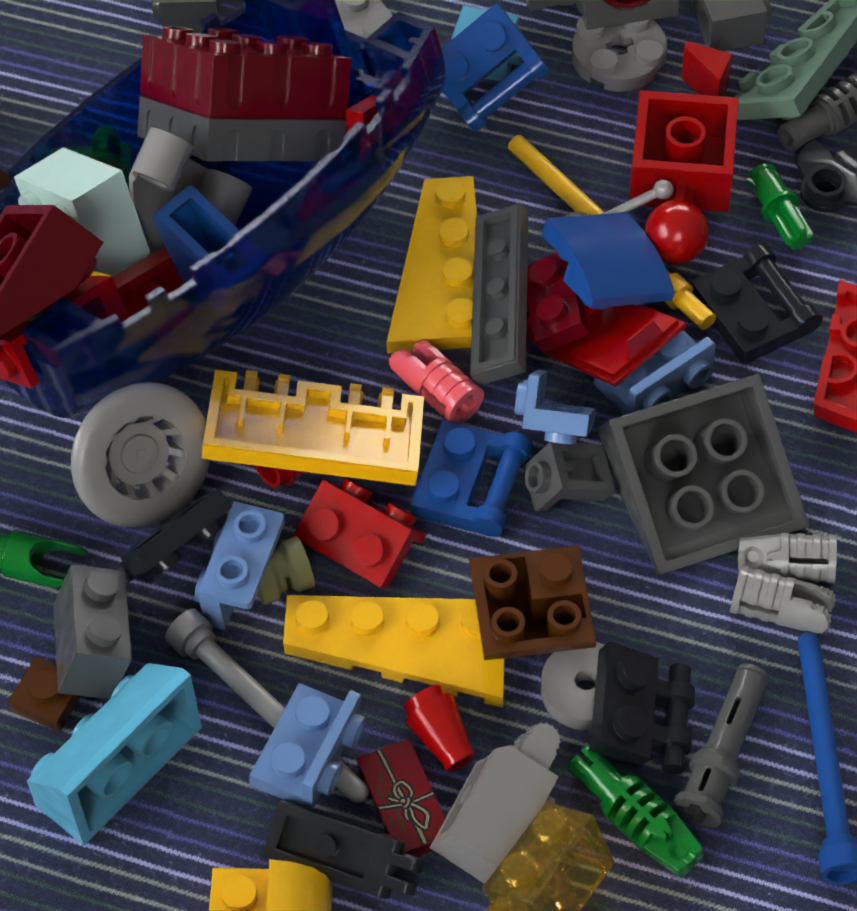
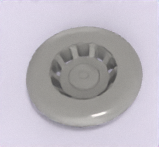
M141 382L113 391L90 410L81 423L73 442L71 474L80 499L93 514L113 525L137 528L161 523L187 506L202 486L210 464V460L201 459L206 420L194 401L185 393L169 385ZM161 419L163 420L159 425H153V423L158 422ZM167 435L172 436L171 443H168L166 438ZM171 455V459H170V461H169V464H168V466L166 467V462H167V460H168V456ZM161 473V476L152 483V480ZM116 478L120 479L119 485H118L117 488H115V487H116ZM139 484H140V486H141L140 489H138V490H134V489H133V485H139Z

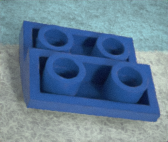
M628 212L546 219L541 236L558 252L560 258L568 262L563 281L579 296L580 301L586 306L603 310L612 306L633 304L644 306L653 302L672 301L675 291L666 267L647 234Z

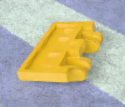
M215 369L201 459L416 486L424 396L402 394L400 410L392 409L394 389L382 387V392L378 396L377 407L362 405V384L350 383L348 402L342 403L340 402L342 386L298 380L296 396H288L291 375L279 374L278 379L275 381L273 394L258 392L260 382L258 371L246 369L244 388L242 390L236 389L237 372Z

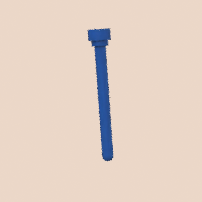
M804 632L798 638V650L827 838L822 842L823 848L818 853L822 880L827 883L837 885L857 882V838L850 835L820 640L815 633Z

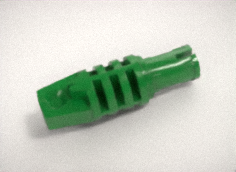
M590 745L584 747L581 752L586 757L585 762L576 755L568 766V772L576 776L601 800L600 808L602 809V814L643 853L679 878L686 875L699 863L705 853L701 844L683 823L680 816L639 777L632 776L631 774L624 776L603 755L589 751Z

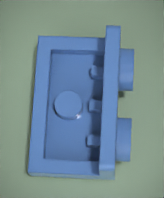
M536 370L529 374L528 380H523V383L518 384L516 393L515 415H523L522 428L545 431V441L561 444H576V441L580 440V436L587 437L593 430L596 408L544 402L548 371Z
M233 502L224 526L216 533L213 554L207 569L203 570L199 575L195 588V601L200 603L202 615L212 624V627L225 630L234 607L242 609L252 608L285 524L283 513Z

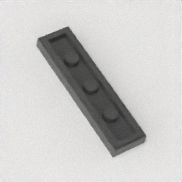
M521 203L476 217L470 376L478 386L526 372L529 213Z

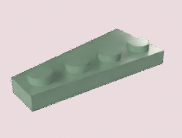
M829 0L797 29L800 38L780 44L769 54L772 63L760 74L756 71H750L738 82L741 91L734 97L739 98L737 121L768 118L791 120L806 112L809 104L821 88L826 85L830 76L841 61L847 57L848 52L857 41V0Z

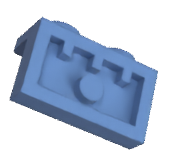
M682 330L617 387L595 377L594 385L623 415L672 401L674 397L689 387L695 389L708 380L713 372L716 344L709 337L696 343Z
M299 683L249 775L250 786L280 799H287L313 809L321 794L330 796L336 787L342 771L343 764L338 761L345 747L354 749L365 728L367 718L360 715L362 694L350 690L345 701H342Z

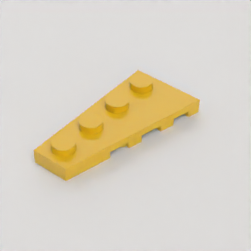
M473 176L424 179L386 341L387 354L395 353L402 349L413 352L414 344L422 340L428 341L437 350L471 348L475 226L477 217Z
M287 595L283 637L285 654L348 670H354L357 666L381 672L382 678L401 683L404 682V679H409L429 685L440 684L446 693H453L457 697L459 692L482 697L485 704L503 708L505 658L484 660L475 599Z

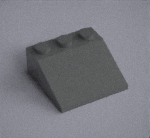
M759 373L610 419L597 427L614 482L657 575L738 550L740 538L791 533L810 527Z

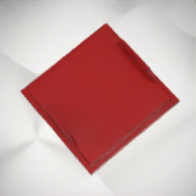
M584 304L590 334L548 351L545 354L617 387L684 330L687 324L646 305L612 306L607 309L598 310Z

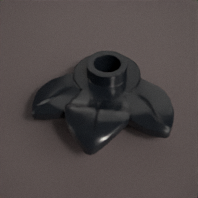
M811 140L799 152L797 167L803 177L800 187L802 201L809 208L819 212H834L845 205L857 206V146L831 154L823 144L816 140Z

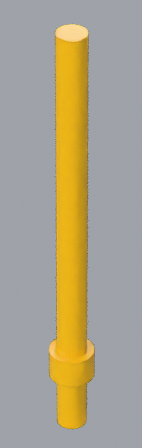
M516 135L511 139L508 149L575 212H583L588 215L604 213L596 203L522 135ZM667 270L675 294L672 301L664 302L671 309L679 308L701 330L708 329L716 320V315L692 293L693 287L680 274H671Z

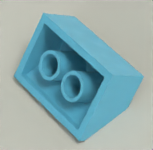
M147 663L135 675H129L121 680L114 689L111 699L95 714L91 713L82 718L74 728L71 738L55 753H48L37 762L32 770L31 777L27 780L35 806L84 846L202 728L191 674L180 667Z

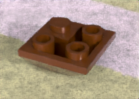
M579 546L469 558L484 660L596 647L595 631Z

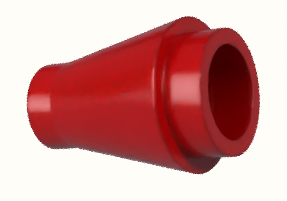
M437 684L423 689L403 705V709L408 716L405 724L440 760L448 773L465 767L476 758L477 755L470 744L454 694L446 693L442 685Z

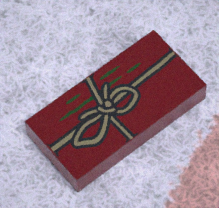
M410 738L357 757V767L363 781L368 786L369 795L386 834L406 841L404 852L417 857L433 851L430 849V846L441 828L445 816Z

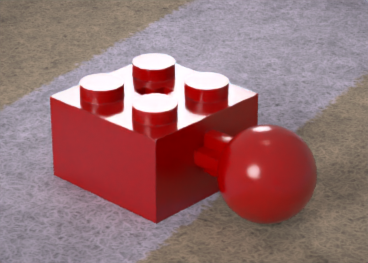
M644 90L639 92L630 200L652 190L655 183L661 179H666L672 183L674 190L668 199L656 198L644 204V206H656L647 218L644 232L655 246L663 262L684 264L692 261L702 253L708 242L709 225L701 210L729 211L739 98Z

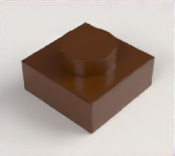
M35 657L10 697L8 704L12 713L60 732L81 696L58 693L57 665Z

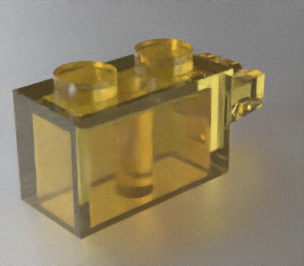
M546 802L482 887L490 903L487 911H580L615 863L594 816Z

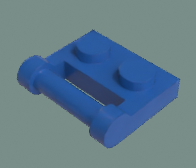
M495 3L422 64L458 110L463 120L475 133L487 124L485 119L534 78L540 81L551 72L544 60L498 3ZM518 53L524 63L473 104L466 94L514 54Z
M442 420L410 504L411 514L420 519L486 536L495 537L501 535L507 520L504 510L520 465L528 461L533 447L532 441L527 436L517 432H507L502 435ZM488 456L500 459L485 504L478 508L470 506Z

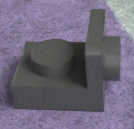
M549 442L524 467L526 487L530 491L533 507L537 512H547L560 499L605 502L616 492L603 445Z

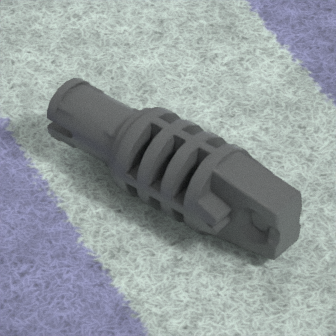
M857 72L815 96L806 112L801 116L779 126L777 135L786 150L794 152L822 134L834 136L857 122Z

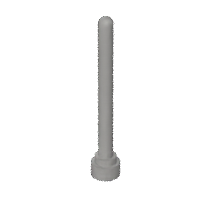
M192 608L180 614L166 631L165 641L182 657L200 658L264 720L275 728L285 707L215 643L216 635L212 632V624L199 611ZM339 759L338 762L342 763L343 767L336 788L354 803L365 801L369 794L367 784Z

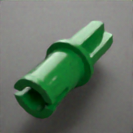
M764 163L753 168L748 174L750 178L747 179V182L762 204L761 214L765 221L775 225L785 244L790 246L792 250H801L805 244L812 241L813 232L798 209L799 198L796 193L789 191L784 185L775 165Z

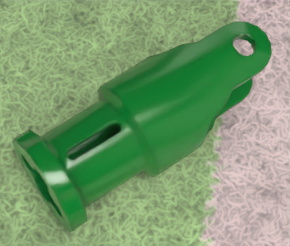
M14 530L11 534L0 532V570L4 577L60 589L64 580L41 574L37 571V563L45 554L54 551H63L82 556L88 554L86 549L69 542Z

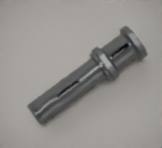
M744 663L738 666L707 744L691 757L689 768L692 773L684 792L676 794L672 805L680 818L688 823L705 828H716L722 822L724 812L721 806L728 789L735 786L740 777V767L737 759L769 683L767 672L756 665Z

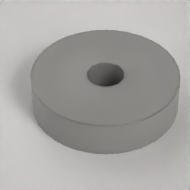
M596 642V647L554 652L547 659L541 675V697L543 704L555 720L569 728L577 730H591L595 687L590 690H583L577 684L581 681H589L596 685L599 649L604 646L602 643Z

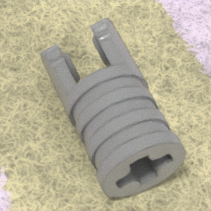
M741 565L729 613L742 614L748 618L754 617L760 619V621L767 623L769 621L779 626L823 634V632H827L828 628H830L831 614L829 612H832V608L835 606L836 595L829 588H824L823 586L819 587L816 584L796 580L792 577L786 578L780 576V574H770L764 572V570H755L749 568V566Z

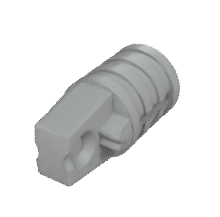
M781 533L746 537L739 540V572L741 565H745L751 569H760L770 574L776 573L782 577H792L800 581L835 584L837 535Z

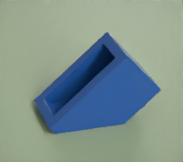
M192 184L187 186L153 216V221L180 278L217 314L223 311L254 283L266 255Z

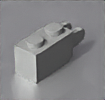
M542 722L537 725L535 724L530 728L531 730L517 737L518 739L514 741L515 744L513 746L496 748L486 758L475 763L430 846V849L487 886L506 874L513 876L520 869L530 851V847L524 843L532 827L538 828L545 821L554 806L555 799L549 796L559 776L551 772L549 768L557 755L556 750L560 748L559 744L562 741H560L561 735L558 734V729H555L553 724L549 725L548 722L542 724Z

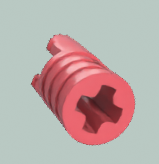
M422 340L414 344L415 347L412 348L413 356L411 352L403 349L391 354V357L388 358V364L395 374L419 396H424L425 401L435 408L441 416H444L447 421L462 424L470 419L482 404L484 399L483 389L475 384L467 375H464L457 366H454L448 358L428 343V341Z

